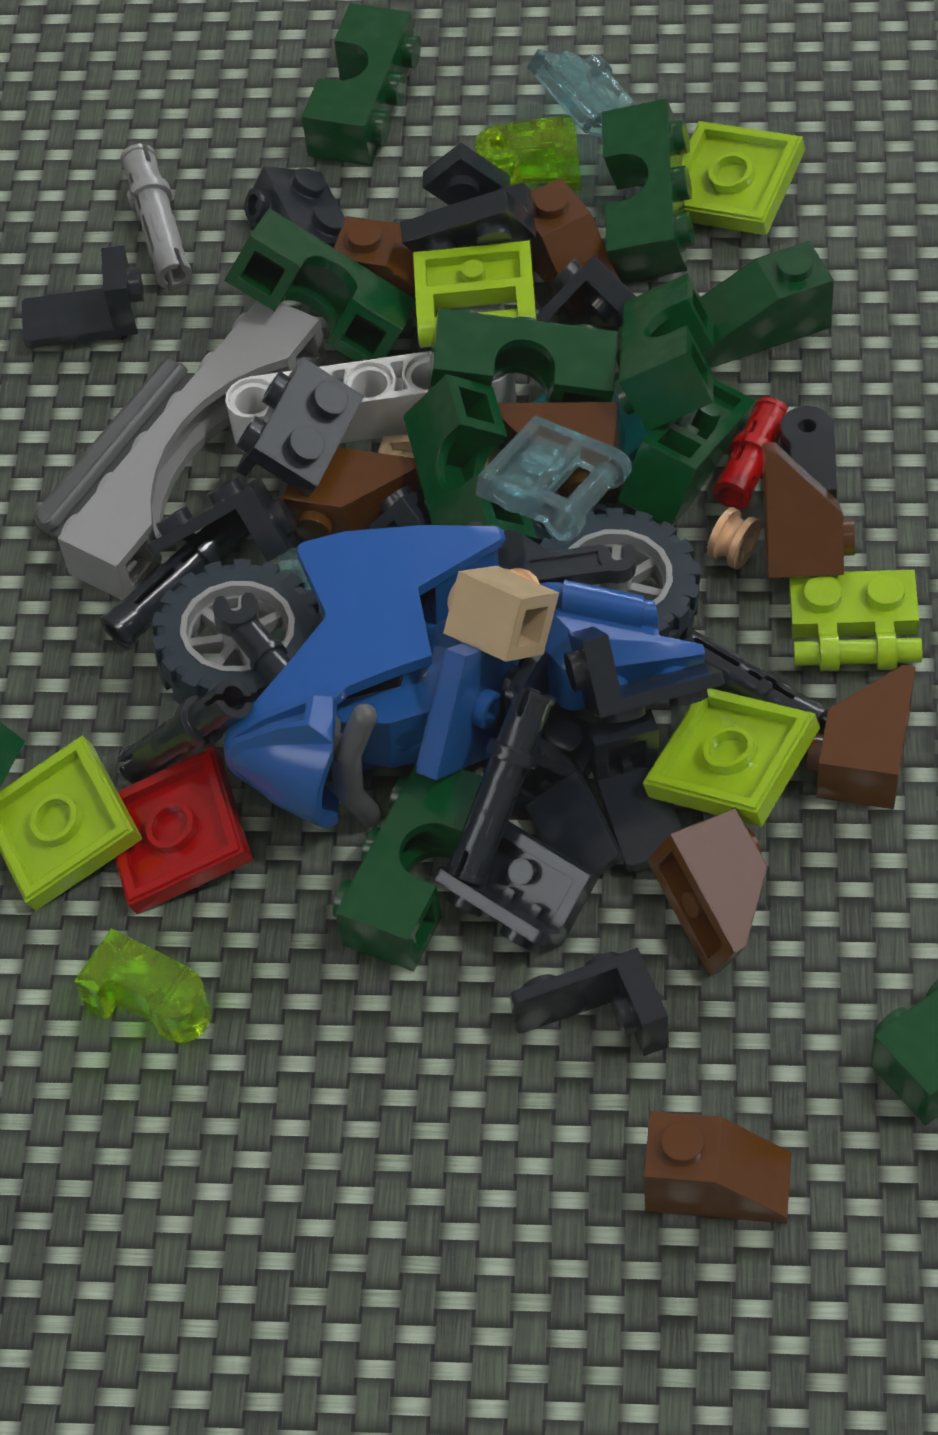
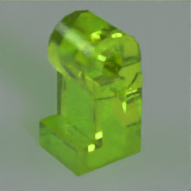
M574 115L509 122V124L495 125L481 131L475 139V152L509 174L510 186L519 183L553 182L562 178L572 191L582 190Z
M112 928L74 980L85 1009L108 1020L118 1005L150 1022H154L158 1033L169 1041L180 1043L196 1039L205 1032L211 1021L210 1003L206 998L205 988L199 974L190 967Z

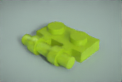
M915 570L844 572V575L789 577L792 639L817 638V641L793 642L794 666H819L820 672L839 671L840 665L876 664L877 670L897 669V663L922 662L921 638L896 637L898 635H918L919 612ZM874 636V639L839 640V637Z

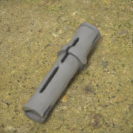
M142 144L131 145L122 152L120 157L130 186V190L127 192L130 208L138 214L148 251L153 261L157 283L162 288H165L168 284L167 276L170 289L180 288L191 280L192 270L185 255L178 227L171 211L169 201L172 200V192L169 183L160 175L154 149L147 145L144 149V154Z

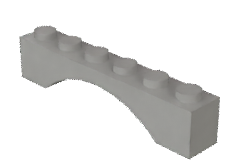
M258 301L253 304L248 312L239 315L233 324L231 332L217 349L209 352L203 358L196 374L181 391H177L171 396L164 412L149 430L138 435L128 455L113 472L107 473L102 478L96 493L80 512L72 515L64 524L61 534L57 539L70 575L123 600L151 574L162 560L161 552L153 555L147 544L160 534L155 524L163 519L164 509L176 480L191 458L212 437L231 425L225 402L226 392L232 384L246 377L278 373L279 371H292L302 358L319 367L326 358L319 318L282 302L274 312Z

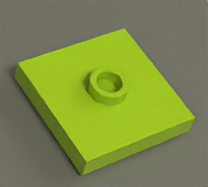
M699 121L689 141L690 152L682 156V166H687L692 185V199L684 201V213L689 212L694 224L767 236L805 152L803 136Z
M709 688L707 689L708 698L690 705L643 781V786L650 798L714 815H720L736 808L744 823L762 827L820 729L816 714Z
M83 735L0 791V853L25 903L35 911L143 839L95 748Z

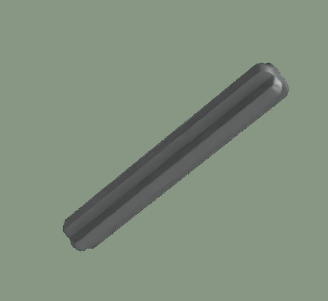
M167 358L158 365L34 512L33 518L36 522V527L42 533H47L53 538L60 536L66 521L72 515L80 512L96 493L102 478L107 473L113 472L128 455L138 435L149 430L164 412L171 396L175 392L181 391L190 381L187 375L188 370L182 363H177L171 358Z

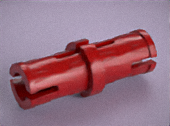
M773 397L758 399L745 428L733 437L728 448L729 460L713 487V494H718L716 499L722 505L728 508L734 507L738 510L744 509L749 505L755 487L763 475L762 443L775 442L777 444L780 438L782 418L788 410L787 405Z

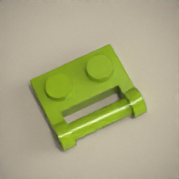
M530 241L413 252L416 318L420 348L431 347L437 318L436 310L438 308L453 309L517 302V309L478 313L511 318L523 316L537 320Z

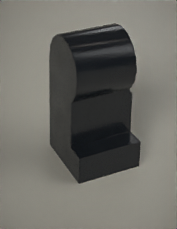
M796 407L787 412L782 418L780 448L837 499L835 434L832 418L826 411L817 407Z

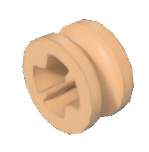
M729 507L720 516L712 530L707 545V555L714 560L726 557L728 566L737 570L745 565L756 547L761 532V521L753 516L743 520L740 510Z

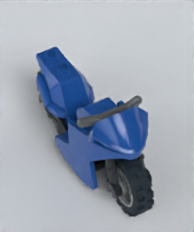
M606 508V514L595 515L593 510L578 514L577 521L569 524L565 520L553 529V537L550 540L544 538L540 545L515 530L503 531L497 526H482L481 521L470 522L469 526L417 525L344 531L308 540L298 545V561L312 589L307 593L304 590V581L291 572L286 576L281 573L280 566L264 562L263 566L252 565L251 559H234V565L222 566L220 561L205 565L204 572L196 576L193 572L183 576L178 580L179 587L175 591L169 589L160 600L161 613L155 612L152 622L154 636L152 638L155 658L162 685L166 690L172 688L174 700L179 705L191 696L197 695L198 698L204 696L219 682L228 678L241 681L249 689L251 697L239 703L236 708L245 702H253L250 713L243 719L235 721V724L226 731L223 752L225 762L237 778L255 788L274 805L321 828H330L338 823L339 802L363 826L374 827L381 822L383 814L380 806L363 788V771L379 767L394 768L417 762L443 651L463 643L443 633L449 612L448 596L456 582L458 571L499 566L509 570L521 568L529 570L534 574L540 585L559 592L544 650L546 652L549 695L557 699L556 703L564 709L577 711L586 708L581 690L573 691L565 670L564 653L572 651L568 636L569 632L593 626L608 634L620 685L705 663L703 644L679 640L681 636L687 638L693 628L694 615L697 616L700 593L699 561H693L694 549L687 539L681 541L677 537V529L671 524L664 521L660 525L652 521L653 515L641 511H636L635 515L623 514V508ZM651 577L657 582L659 588L639 583ZM207 627L217 633V635L198 637L200 632ZM280 628L286 637L284 641L275 640L270 633ZM220 652L214 662L206 660L200 655ZM525 658L519 660L518 666L522 665Z

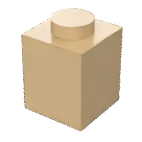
M499 566L458 571L456 582L448 596L449 612L443 633L505 662L543 655L559 592Z

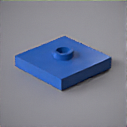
M466 643L449 647L443 651L416 763L417 773L438 780L491 756V754L486 752L490 738L495 739L498 737L506 716L505 702H503L502 694L500 693L501 687L510 668L513 665H518L520 659L505 662Z

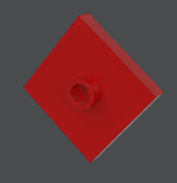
M213 747L118 791L143 838L115 857L127 905L137 915L253 861L222 757Z

